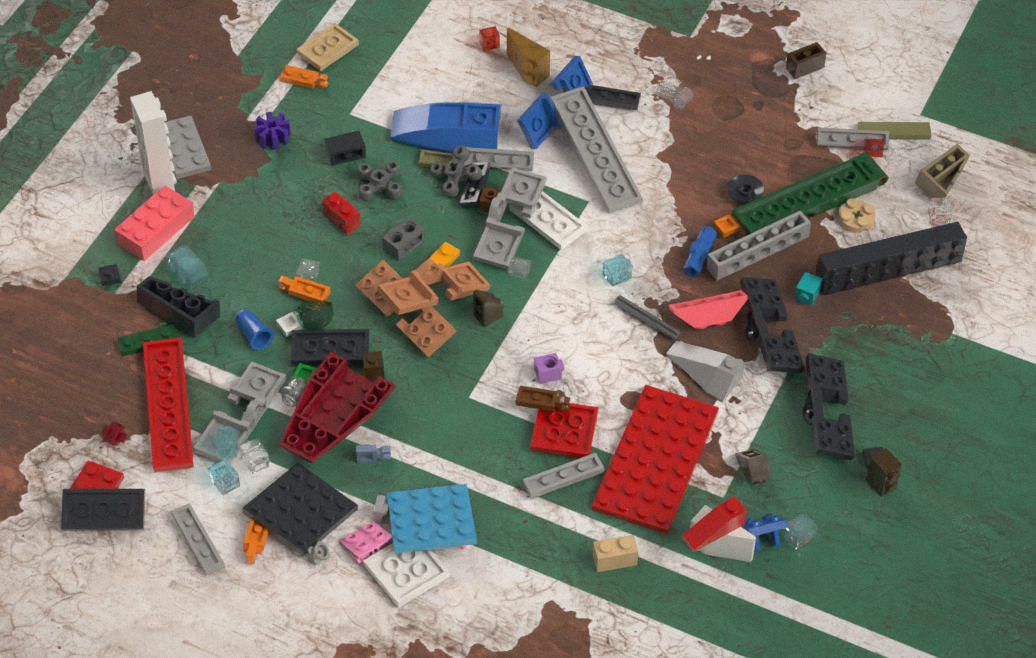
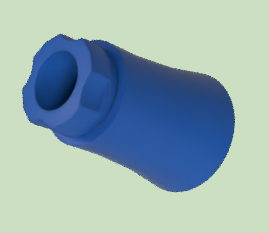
M248 309L241 310L237 314L235 322L254 350H261L271 343L274 337L273 330L259 320L254 313Z

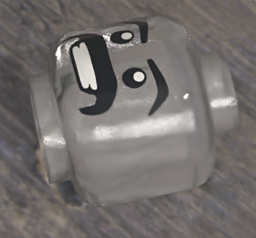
M290 378L281 389L282 401L289 407H296L307 382L302 378Z

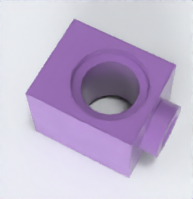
M556 353L534 358V372L539 384L562 379L564 364L562 359L559 360Z

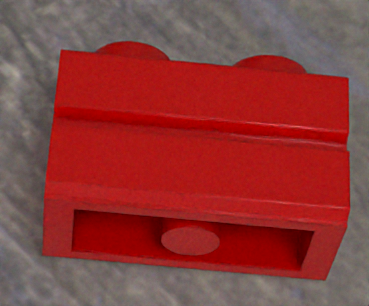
M333 192L322 200L323 214L341 228L343 232L350 234L360 227V212L337 192Z

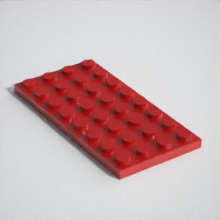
M645 385L596 494L591 510L668 534L719 413V407Z

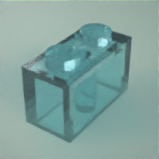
M186 244L167 254V268L171 273L174 272L179 282L185 284L189 289L208 279L207 267Z

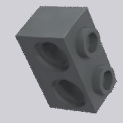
M408 217L390 232L385 233L382 237L383 250L400 261L425 241V229Z

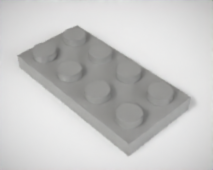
M192 116L164 122L169 131V134H166V136L169 137L171 144L168 148H170L173 159H170V161L174 165L176 179L210 171L211 164Z

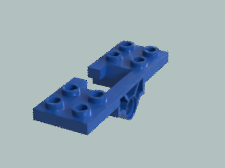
M574 56L554 78L551 85L554 90L562 89L563 93L583 86L587 92L588 86L593 85V82L581 57ZM541 93L517 120L531 149H537L556 127L563 126L548 93Z

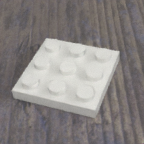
M392 543L363 560L364 566L398 608L450 577L448 569L431 549L395 553L394 544Z

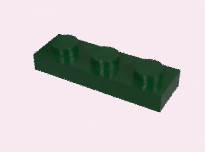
M172 324L117 338L121 354L126 356L144 352L143 342L178 337L175 326Z

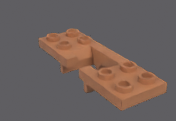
M428 259L416 270L411 271L409 277L378 285L377 292L400 315L437 305L439 298L428 286L429 284L443 281L449 287L445 295L450 301L473 295L475 290L488 291L490 284L470 262L445 268L442 264H436L432 259Z
M382 260L356 284V287L385 317H388L394 310L377 292L378 285L403 278ZM432 306L419 309L421 314L412 323L408 324L402 318L396 324L402 333L428 358L457 332Z

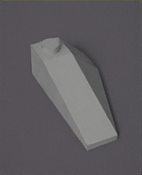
M676 341L666 353V356L679 369L684 370L693 382H697L702 387V391L722 403L743 377L744 362L725 353Z

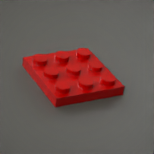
M569 403L571 404L569 412L561 411L557 407H555L554 412L538 409L530 451L576 458L590 455L599 407Z

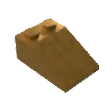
M508 28L507 56L522 79L538 87L550 76V50Z

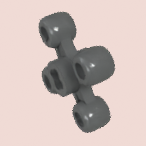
M457 146L454 149L455 159L449 161L447 165L435 162L430 168L431 173L436 178L449 177L448 181L443 185V191L448 197H455L458 194V183L463 182L466 177L472 181H477L482 177V171L477 165L464 166V162L470 156L469 151L464 146Z
M390 161L386 164L385 170L376 169L373 171L369 164L361 163L357 167V175L361 180H369L370 182L360 186V199L370 201L373 198L374 192L384 193L385 191L391 199L400 198L402 194L401 185L397 182L391 183L389 181L390 178L398 177L400 173L399 164L395 161Z

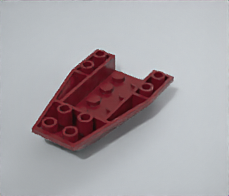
M330 352L308 379L280 441V447L313 464L370 419L395 389L396 384L380 376L373 382L348 369L347 359Z

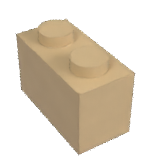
M634 535L593 542V559L597 572L636 566L638 562V549Z

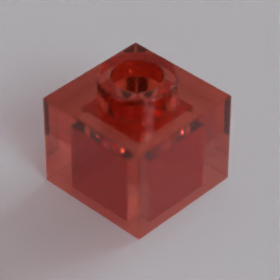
M496 26L479 30V43L483 52L500 48V35Z
M864 138L863 152H868L871 157H883L884 139ZM872 145H877L876 151L871 150Z

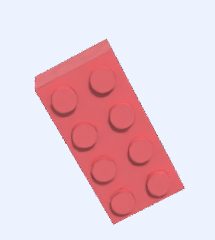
M165 185L114 229L117 244L141 260H147L195 217L193 202Z

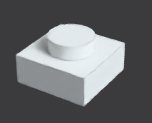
M293 312L276 320V325L286 337L292 335V330L303 329L302 323Z

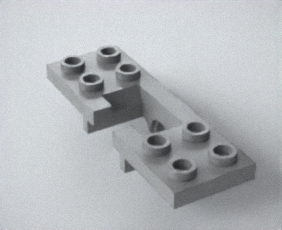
M511 168L501 193L499 192L497 197L491 202L486 227L473 255V260L509 270L525 233V228L504 224L500 220L508 203L523 207L522 216L531 218L547 181L545 176Z
M251 361L235 386L231 385L230 394L227 397L228 402L236 406L241 398L251 401L247 406L246 412L243 413L242 420L227 416L226 413L219 410L218 412L214 411L212 421L194 446V452L230 466L286 381V375Z

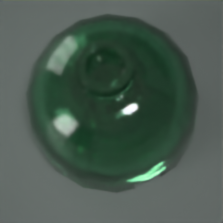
M323 300L322 304L312 301L299 305L298 309H294L298 323L306 330H324V327L330 324L334 315L331 300Z

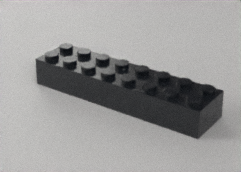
M957 221L819 254L815 276L822 278L821 292L823 295L897 277H904L917 272L921 273L925 270L937 269L950 264H957L962 262L967 236Z

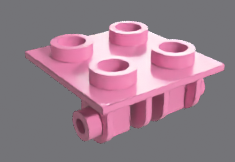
M373 521L364 525L363 528L356 532L348 534L339 542L356 555L354 559L357 564H364L363 560L392 544L393 541L391 539H393V536Z

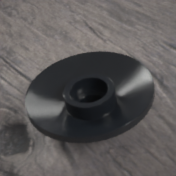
M738 175L729 181L727 190L734 200L741 203H749L763 196L764 185L758 178L752 175Z

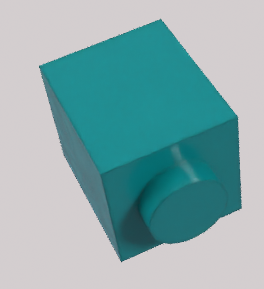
M805 272L796 287L795 300L812 306L821 291L822 278Z

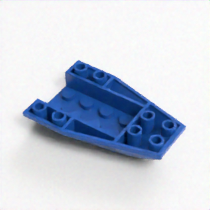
M443 102L402 108L394 111L390 139L454 154V149L457 146L498 149V129L502 104Z

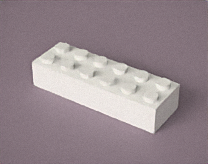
M152 91L130 97L143 174L151 192L154 195L165 185L175 191L174 184L177 182L174 173H172L175 169L172 161H170V159H173L170 148H168L171 146L169 137L166 136V134H169L166 123H164V121H167L164 110H160V101L158 97H154Z

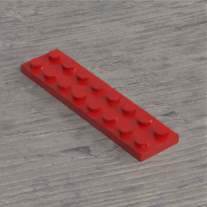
M182 338L143 342L154 472L193 468L194 461Z

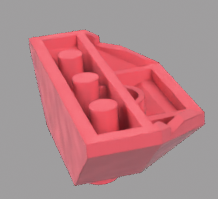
M742 290L671 304L669 309L692 327L705 329L708 325H723L727 321H732L748 298Z

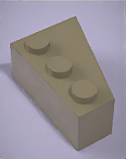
M956 144L921 169L915 183L941 207L963 171L970 155L960 145Z

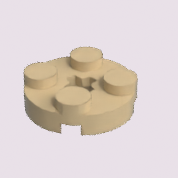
M853 198L848 199L847 203L841 206L838 215L842 227L854 233H861L865 229L867 231L874 226L876 218L873 205Z

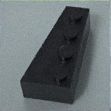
M151 276L136 286L137 302L174 324V326L193 338L197 337L220 318V301L207 300L204 295L197 294L196 296L188 293L187 289L182 287L174 288L171 283Z

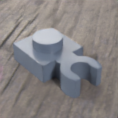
M356 445L357 464L377 463V459L383 461L391 460L390 446L376 448V445Z

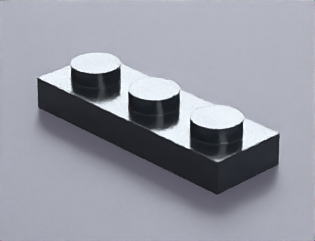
M589 85L587 90L592 103L638 110L641 93L596 85Z
M489 162L472 163L481 169L482 177L477 181L467 178L460 200L462 208L479 207L483 187L485 188L491 168Z

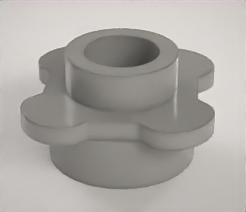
M318 541L315 546H311L307 550L311 554L313 562L317 565L321 564L322 560L330 558L329 548L322 541Z

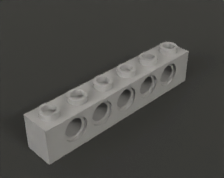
M798 211L709 253L706 269L718 281L808 238L811 222L801 211Z

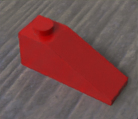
M734 496L716 506L685 532L682 538L692 551L695 552L745 525L747 510Z

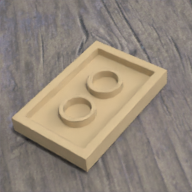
M333 23L297 48V54L319 71H322L358 46L359 40L336 23Z

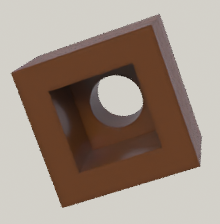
M483 187L480 198V211L489 212L492 200L497 197L499 192L501 193V190Z

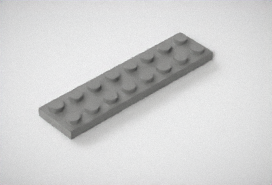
M584 86L552 96L551 101L556 109V113L608 213L641 203L643 198Z

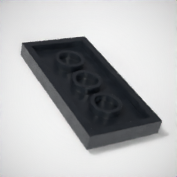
M369 329L292 330L291 365H299L300 363L320 365L330 352L347 359L348 364H363L362 353L369 352Z
M145 488L63 489L61 530H144Z

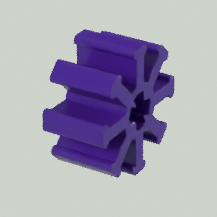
M266 112L267 121L258 116L256 118V125H254L256 142L260 140L261 148L266 149V146L272 142L273 150H278V141L285 146L289 143L288 136H291L289 120L285 121L284 114L279 113L273 119L272 112Z

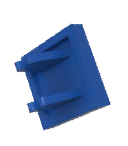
M766 514L761 516L762 519L754 520V518L746 519L745 525L741 528L756 537L754 551L756 550L757 552L761 551L760 534L770 533L773 546H780L778 530L789 528L787 519L780 518L779 515Z

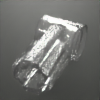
M663 80L656 89L657 95L670 100L673 106L680 110L684 109L694 97V93L690 88L686 86L679 88Z

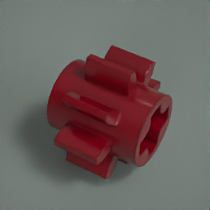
M114 421L110 425L105 424L101 432L105 436L104 441L114 446H117L120 442L124 443L128 436L124 431L126 427Z

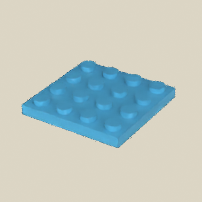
M467 484L387 493L395 553L477 544Z

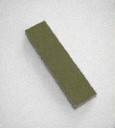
M858 122L859 130L889 131V139L931 140L930 122Z

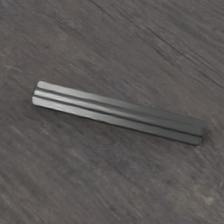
M619 295L615 300V304L673 340H676L680 335V331L625 297Z

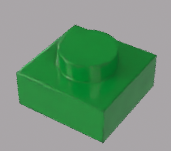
M300 363L292 377V382L296 381L298 384L306 386L308 379L317 368Z

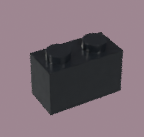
M359 130L325 138V151L331 166L366 158L365 143Z

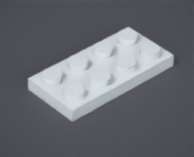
M543 191L531 218L522 216L523 207L514 204L509 205L511 212L560 250L587 231L585 223Z

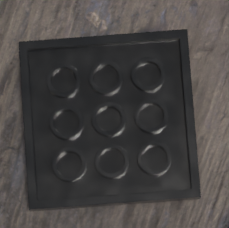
M296 463L242 508V513L248 518H252L255 523L267 529L270 534L303 557L308 553V548L315 546L318 541H322L356 512L358 504L301 464Z

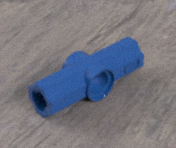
M706 226L702 228L696 242L692 243L689 258L684 267V272L689 277L699 276L705 262H707L708 254L711 253L712 245L717 236V232L713 227Z

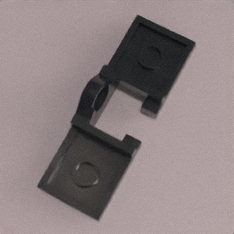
M742 277L740 285L742 291L747 295L746 304L749 310L746 314V338L753 340L755 345L760 346L767 371L802 373L805 367L793 330H783L781 333L782 337H771L766 327L765 320L785 322L788 318L777 281L774 279Z
M809 353L805 358L809 389L805 393L806 400L802 416L808 420V425L813 427L815 453L852 461L855 457L850 415L841 413L838 421L824 418L823 401L846 405L849 401L844 361Z

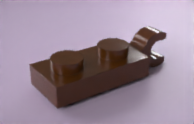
M521 385L515 400L516 406L553 412L555 407L564 412H569L571 404H569L570 398L558 396V391Z

